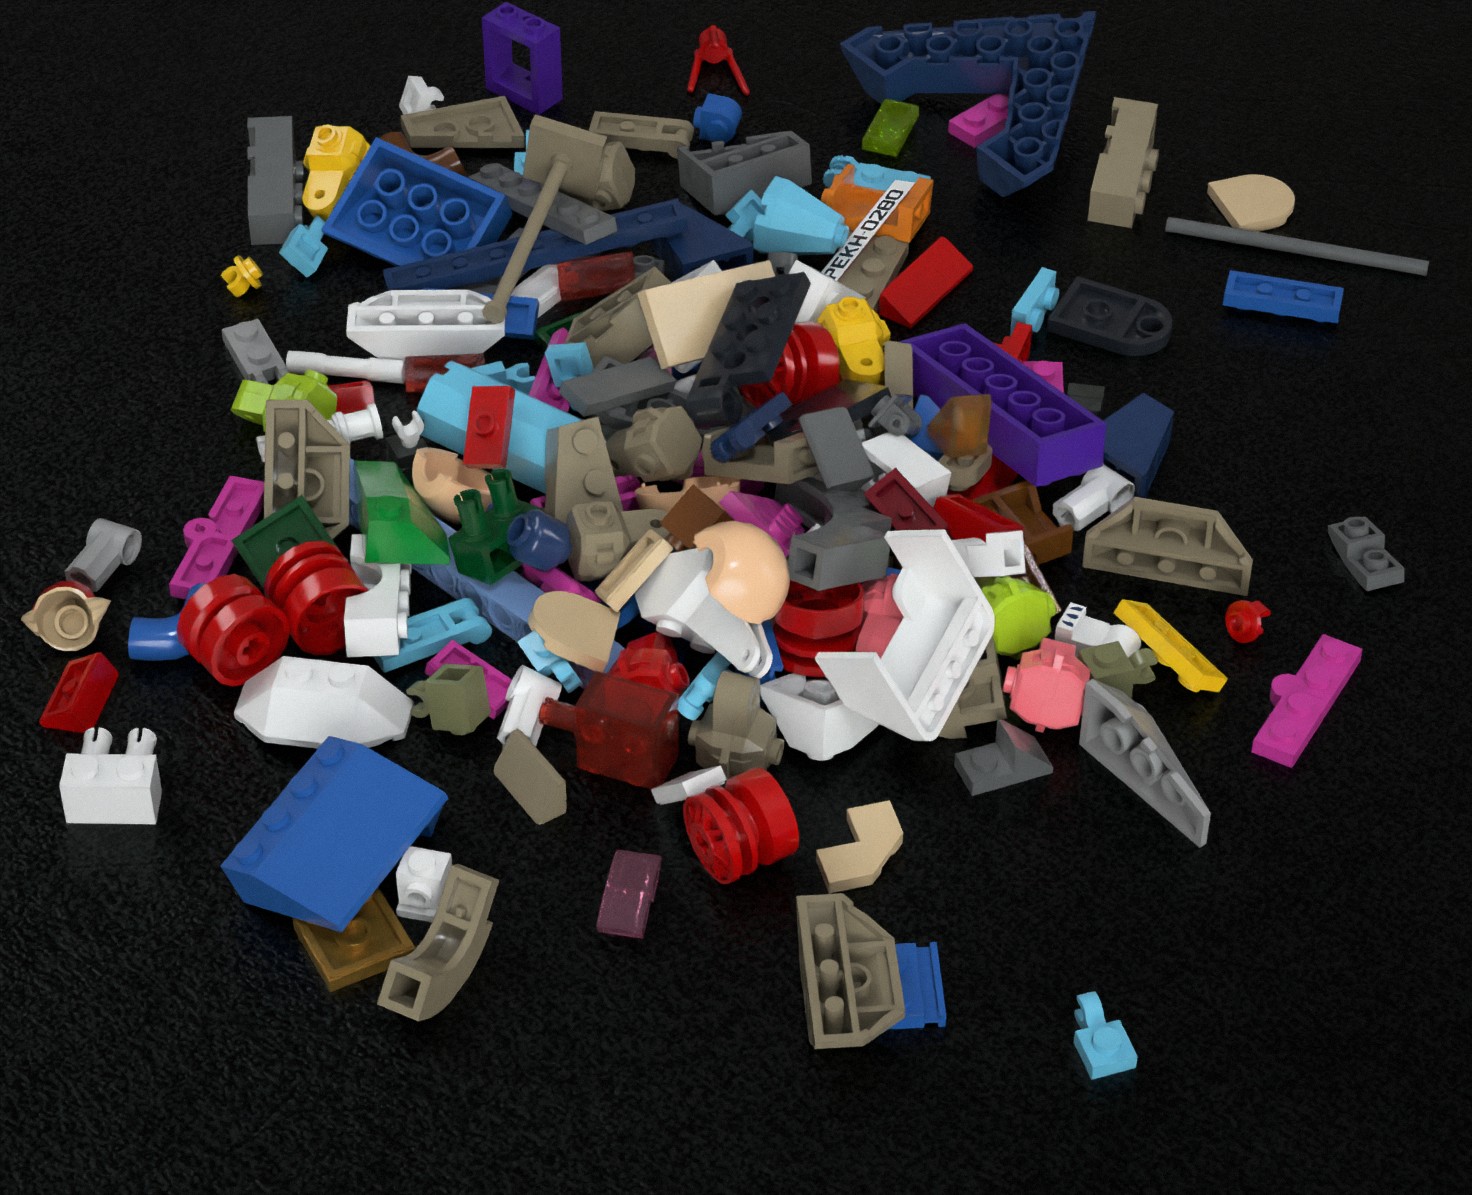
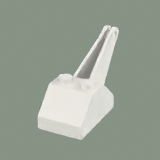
M695 548L669 553L634 593L641 617L657 625L656 630L659 633L670 637H682L691 642L690 647L701 653L714 654L715 650H717L736 666L738 670L744 673L748 672L752 677L762 678L768 672L773 659L762 624L745 622L726 610L710 594L705 577L713 565L714 556L712 550L708 548L700 552Z

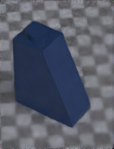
M684 204L680 205L687 220L688 231L677 233L669 238L660 237L649 240V244L660 260H665V267L674 281L713 260L722 271L753 264L754 246L751 241Z
M1142 393L1103 420L1106 423L1103 464L1133 483L1135 486L1133 497L1146 498L1169 446L1174 416L1173 410L1145 393Z

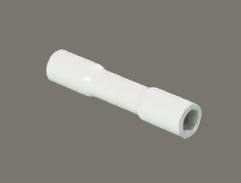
M291 350L288 351L286 358L287 370L289 373L304 375L308 369L323 375L365 378L369 381L404 384L406 378L405 360L349 358Z

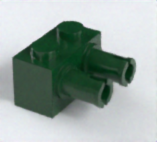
M504 468L493 470L491 475L487 474L484 478L493 503V507L487 512H484L480 491L476 489H467L461 491L460 495L456 494L454 496V503L457 506L462 528L448 537L458 573L491 586L524 564L513 558L509 550L506 536L511 522L519 514H525L530 510L538 509L543 512V508L517 499L511 471Z

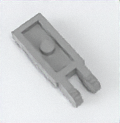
M259 319L241 322L222 329L223 341L245 380L268 384V381L273 379L278 382L286 373H289Z

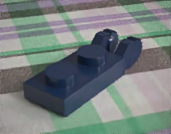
M781 392L763 403L711 442L710 453H712L716 461L722 464L728 462L737 455L738 451L744 452L765 436L766 432L784 421L780 414L792 405L786 394Z

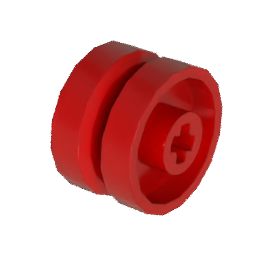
M236 574L220 576L204 584L188 600L180 614L177 625L178 642L196 661L201 663L219 683L232 687L244 685L245 681L277 661L286 648L290 634L289 619L283 611L269 598H266L250 580Z

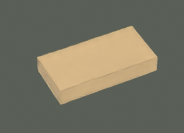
M652 529L648 530L596 588L595 594L614 611L618 612L674 548Z

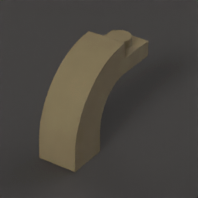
M461 864L451 865L438 909L427 934L412 953L405 957L391 959L377 1002L378 1005L416 1021H421L435 1016L451 1002L470 976L489 936L493 922L488 921L487 918L499 883L498 879Z

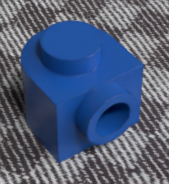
M708 93L703 106H697L693 119L694 128L700 129L699 139L730 141L734 137L742 117L741 107L729 97Z

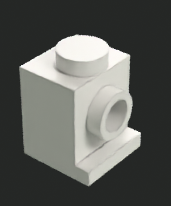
M412 846L408 848L396 871L399 899L396 909L397 916L433 922L452 865L450 853Z

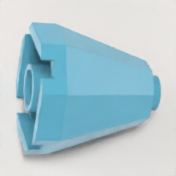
M777 176L774 177L764 192L761 204L766 205L764 215L757 214L755 220L753 249L765 255H768L769 252H787L803 256L834 254L838 247L843 248L849 233V226L844 225L845 218L792 181Z

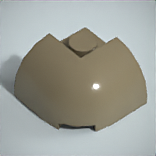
M993 635L938 736L949 739L967 738L966 726L1007 718L1004 700L1005 693L1002 692L1003 682Z

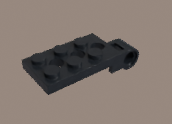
M805 272L787 275L780 274L775 277L745 280L736 283L687 397V414L694 422L695 428L703 429L736 424L740 421L743 412L742 399L737 386L770 382L772 380L811 285Z

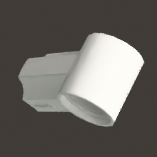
M1103 464L1102 467L1087 471L1080 486L1053 504V515L1058 520L1060 527L1070 524L1074 528L1073 531H1079L1105 512L1113 513L1131 500L1134 496L1135 486Z
M524 665L518 669L506 693L505 700L509 701L497 736V739L502 743V748H504L511 732L517 728L536 747L544 721L551 713L560 695L561 683Z

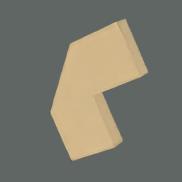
M890 800L847 809L846 820L855 842L816 850V862L829 893L873 885L881 874L883 865L891 855L896 853L903 843V831Z

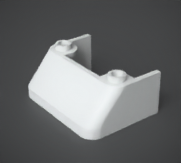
M945 529L887 531L884 538L903 567L893 585L892 595L904 617L881 659L876 652H818L815 660L848 709L913 741H933L940 734L993 635L995 626L994 613Z

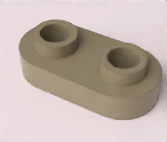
M974 440L954 443L938 461L952 472L948 489L965 491L969 489V486L975 485L991 467L992 447L986 443Z

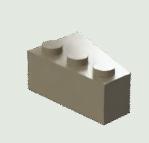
M653 267L574 318L564 344L586 342L594 369L604 356L622 364L633 361L653 344L637 293L646 289L671 284V282L656 267Z
M598 416L547 430L544 481L546 482V501L543 512L564 523L567 521L568 513L576 504L613 501L619 511L623 512Z

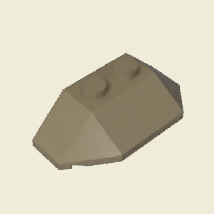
M266 400L264 519L302 495L332 540H334L349 527L351 446L308 400Z
M1133 497L1087 531L1082 567L1247 596L1253 559L1218 511Z
M843 893L796 896L800 973L809 1042L814 1049L864 1046L905 1018V1006L895 940L871 917L854 907L853 902Z

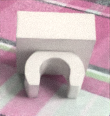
M408 76L399 107L404 115L436 109V107L431 105V102L434 100L443 101L444 96L438 88L427 87L422 77Z

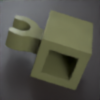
M1119 641L1079 649L1077 659L1090 669L1089 681L1094 679L1124 692L1130 698H1132L1133 684H1147L1155 680V675L1150 666L1156 665L1158 660L1149 648L1137 650L1128 658Z
M444 664L426 681H417L406 690L407 695H417L423 700V702L418 703L410 710L411 715L423 718L430 714L433 730L450 731L454 735L469 734L491 714L483 666Z

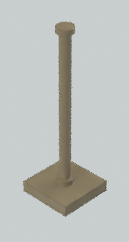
M536 114L534 115L530 124L523 178L542 183L544 186L492 300L488 301L483 308V316L488 321L493 323L504 321L507 315L506 305L558 190H565L594 200L600 183L607 142L606 136Z

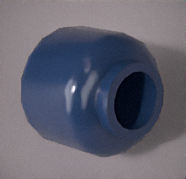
M538 509L527 511L525 514H519L511 522L507 531L506 540L512 557L540 572L550 571L558 566V564L564 563L571 553L572 544L567 524Z

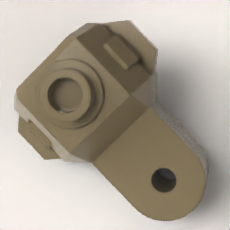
M620 141L606 143L599 188L594 200L559 189L558 191L600 211L620 209L627 205L635 184V168L624 145Z
M682 406L659 407L655 409L649 407L636 411L633 415L632 426L616 431L605 444L614 477H623L631 474L635 475L636 478L641 477L644 483L652 481H678L689 478L693 474L694 462L699 458L702 438L696 430L694 422Z
M613 501L576 504L568 513L566 521L572 544L568 562L574 578L578 582L605 579L650 529L665 539L670 532L660 522L668 512L661 509L620 512Z
M725 670L720 674L715 688L713 703L709 704L701 721L695 720L692 722L688 735V744L695 746L696 762L704 769L721 765L726 779H729L754 767H761L767 770L771 764L779 765L783 755L784 740L777 738V719L760 708V679Z

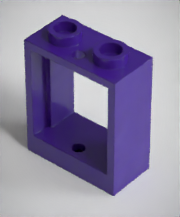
M507 2L483 16L482 29L486 89L499 96H505L506 99L538 115L562 100L560 27ZM512 40L530 48L531 72L513 63Z

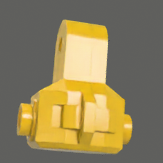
M323 125L315 127L310 146L307 148L303 160V165L310 171L302 196L303 203L313 218L318 215L325 222L371 147L362 134L350 126Z
M848 296L842 298L839 303L826 305L818 317L817 323L822 324L830 332L837 346L840 362L839 373L843 381L849 379L885 386L883 345L886 341L890 340V332L885 321L880 320L879 315L871 308L865 298L858 299Z

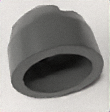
M769 252L767 260H770L775 276L779 275V271L787 275L795 261L798 260V255L787 252Z

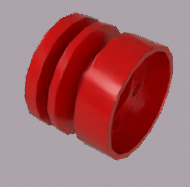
M813 321L795 322L772 380L770 382L739 386L743 396L756 407H759L783 392L792 405L795 406L835 386L839 379L840 362L837 346L830 332L822 324Z
M309 541L291 548L281 555L269 569L264 582L265 597L269 598L289 619L290 635L302 651L313 655H330L346 649L344 626L346 598L365 593L369 590L336 545L326 541Z
M790 580L787 597L779 612L774 616L776 622L773 627L784 666L783 669L801 676L826 677L815 660L818 652L856 651L858 637L862 629L860 624L864 615V589L860 582L818 591Z
M761 767L751 768L727 779L724 788L720 785L711 786L705 792L693 794L687 797L683 804V818L692 847L703 867L712 878L721 884H730L738 880L741 875L753 873L758 863L761 865H771L794 854L799 847L797 822L789 800L779 783L769 772Z

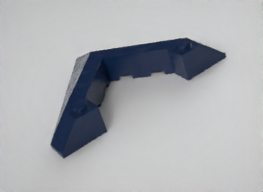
M1096 11L1082 12V16L1078 18L1065 19L1060 17L1059 13L1031 15L1027 18L1002 17L954 21V27L932 28V22L904 24V30L882 31V26L867 27L841 42L840 47L864 91L886 109H890L915 93L1009 94L1008 116L1005 129L976 146L979 180L1001 197H1004L1027 187L1051 172L1054 168L1096 20Z

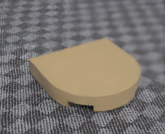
M1251 174L1208 183L1207 194L1232 228L1256 232L1273 229L1285 224L1294 209V193L1285 183L1273 177Z
M552 591L537 598L529 614L528 623L532 632L536 630L540 637L545 640L543 646L548 651L598 673H603L609 660L621 612H616L612 608L574 593Z

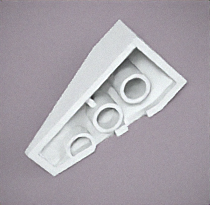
M793 673L760 685V695L771 715L777 719L776 724L788 745L807 753V756L813 760L825 761L832 759L833 755L854 747L880 725L848 709L827 677L806 679V676Z

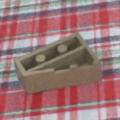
M1114 97L1111 125H1107L1105 138H1108L1104 152L1100 153L1091 188L1088 221L1132 228L1135 215L1143 214L1146 193L1150 191L1153 171H1156L1159 150L1153 149L1158 104Z

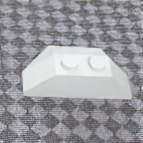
M390 290L370 297L362 303L355 302L349 304L346 333L349 339L377 358L405 360L406 366L446 365L450 361L468 365L505 336V319L501 323L488 321L483 316L482 311L485 304L491 301V299L471 290Z
M283 656L245 681L234 716L237 721L244 723L253 734L266 743L317 749L328 736H333L360 743L370 748L390 739L397 741L405 738L412 716L410 710L414 707V701L369 666Z

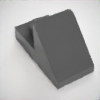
M1002 719L997 720L995 743L955 753L954 766L972 796L1053 773V766L1036 738Z

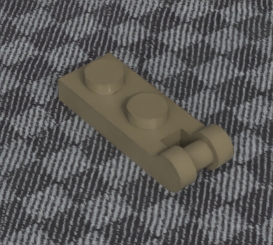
M595 111L589 131L606 136V143L620 141L625 148H633L640 151L668 152L670 156L678 159L677 147H690L694 126L689 121Z

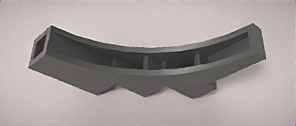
M807 477L791 484L776 483L775 500H778L783 506L787 503L793 506L804 519L802 524L810 529L817 523L821 526L814 531L792 536L788 559L790 580L818 591L886 577L890 546L884 536L891 529L892 518L877 513L865 500L864 490H857L856 492L830 490L826 488L823 481L812 477Z

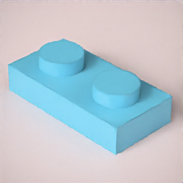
M1042 267L1012 310L1010 337L1017 322L1032 325V333L1033 331L1038 332L1040 330L1047 310L1055 308L1059 297V289L1055 288L1056 271Z

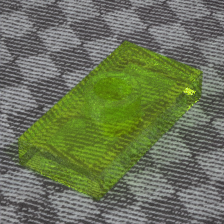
M885 99L862 139V149L897 157L919 117V106Z

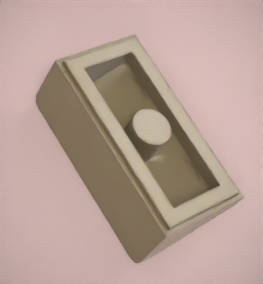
M886 341L884 344L885 386L889 387L891 396L894 394H906L913 397V357L911 344ZM913 399L908 403V405H909L912 409H913Z
M518 728L513 730L495 764L494 775L536 824H544L566 813V782Z

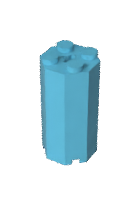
M450 361L444 366L450 369L444 375L436 373L429 379L417 407V412L421 419L424 420L425 428L421 436L464 455L472 386L508 385L467 366ZM513 388L515 390L507 465L504 469L511 471L513 479L546 494V482L544 481L547 430L583 419Z

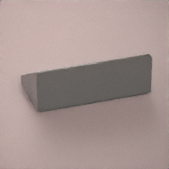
M845 407L809 413L799 418L827 489L856 492L873 479L874 472L849 412Z

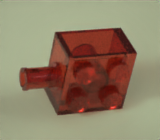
M596 671L576 705L554 700L551 697H546L545 703L543 702L539 712L540 724L574 733L576 738L577 768L628 782L634 786L653 789L664 783L679 756L678 694Z

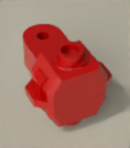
M656 631L629 642L627 648L620 651L618 659L605 674L601 692L597 695V704L602 715L605 718H614L621 729L645 730L654 727L657 730L667 728L668 721L677 712L675 703L685 692L686 688L689 687L690 680L683 664L678 663L677 653L670 637Z

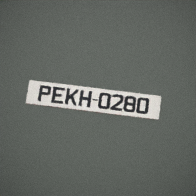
M895 180L847 239L844 247L839 249L821 273L838 281L915 183Z

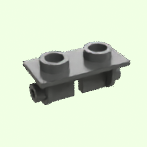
M894 394L891 398L888 395L884 396L871 411V414L875 417L868 426L870 428H885L891 434L897 436L904 434L915 435L921 430L923 422L920 415L908 405L913 399L911 395Z

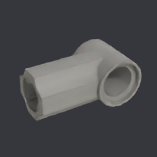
M103 518L97 519L89 529L86 546L65 570L66 581H79L89 586L92 592H97L120 563L130 565L135 561L142 543L140 531Z

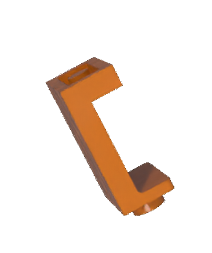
M847 164L840 174L834 176L829 189H824L821 202L845 218L844 225L849 226V230L855 231L886 191L855 185V165ZM919 177L908 194L874 235L890 236L895 240L910 243L930 214L933 180Z

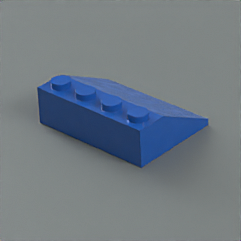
M376 137L321 231L325 235L397 267L496 243L513 213L505 194Z
M328 736L242 841L236 845L232 853L222 863L221 868L244 903L342 932L448 800V796L441 789L360 743Z

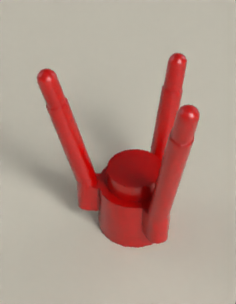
M711 25L700 34V48L694 51L695 59L689 78L688 92L692 93L695 89L703 60L709 63H719L725 59L743 94L749 95V88L733 57V50L727 47L725 33L715 25Z

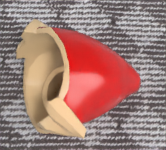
M61 581L44 589L32 610L25 613L21 621L51 647L62 651H77L86 647L94 640L101 625V619L111 601L96 597L89 586L79 581Z

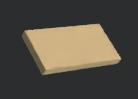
M770 260L662 285L637 293L661 370L704 359L736 283L745 280L775 277Z

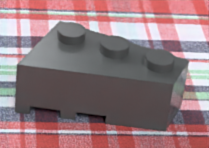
M292 116L247 118L250 141L248 160H251L250 176H248V221L251 245L284 244L291 230L299 224L304 226L302 207L304 203L302 196L304 193L305 171L303 161H297Z
M793 131L746 137V144L724 147L723 141L711 142L712 149L690 152L689 146L677 147L680 186L714 215H725L751 189L762 200L764 192L775 176L788 179L800 188L812 184L810 146Z

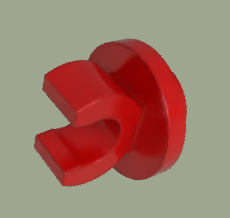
M1246 600L1236 601L1228 607L1226 612L1227 630L1237 642H1252L1264 631L1261 627V618L1270 616L1271 611L1260 601L1252 603Z

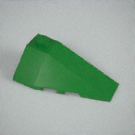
M354 461L353 469L365 563L449 565L450 554L446 532L395 462Z

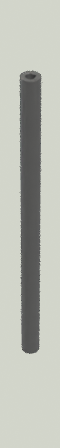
M1168 217L1166 223V232L1424 276L1427 275L1429 261L1173 217Z

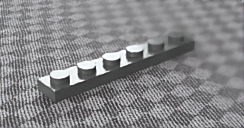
M498 163L485 165L480 169V172L468 176L473 181L505 194L511 210L528 218L544 186L539 182L523 178V175L519 172H515ZM559 191L543 225L585 245L618 231L615 217Z

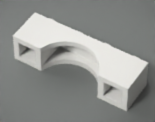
M352 534L351 566L369 591L346 598L344 626L347 657L399 655L400 639L408 638L407 616H409L412 564L365 563L361 534Z

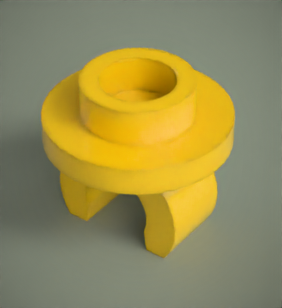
M236 256L233 259L236 266L227 268L221 274L222 278L229 284L227 288L235 297L242 296L249 289L250 284L255 289L262 286L258 278L263 273L250 257L244 260L241 256Z

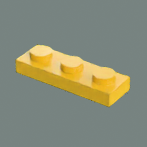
M1121 600L1114 614L1126 626L1132 628L1139 635L1141 641L1145 642L1152 649L1158 662L1171 667L1179 674L1177 679L1184 687L1193 692H1199L1200 690L1220 692L1228 678L1147 603Z

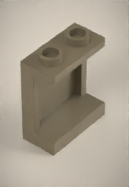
M733 425L704 435L702 457L705 475L791 484L820 473L804 432L775 441L774 447L759 445L755 442L753 446L744 452L738 451L734 458L723 464L716 461L712 453H710V444Z

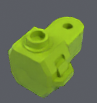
M307 369L304 375L286 373L274 385L242 380L231 411L245 420L263 425L264 432H266V400H308L326 420H330L331 416L336 413L337 395L329 389L327 385L328 378L325 375Z
M1009 576L974 577L994 613L995 626L993 638L997 654L1010 656L1018 660L1022 657V653L1036 648L1040 644L1042 637L1046 638L1051 633L1050 619L1056 613V606L1048 592H1044L1026 581Z

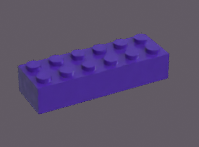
M966 323L900 341L901 343L911 344L913 395L918 399L920 394L929 396L959 430L974 441H980L991 446L994 456L1034 486H1046L1053 481L1069 476L1082 475L1086 471L1103 466L1106 423Z

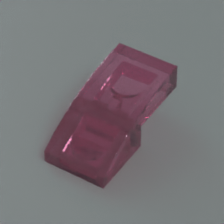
M616 850L596 925L598 932L644 938L651 901L654 902L662 862L661 856Z

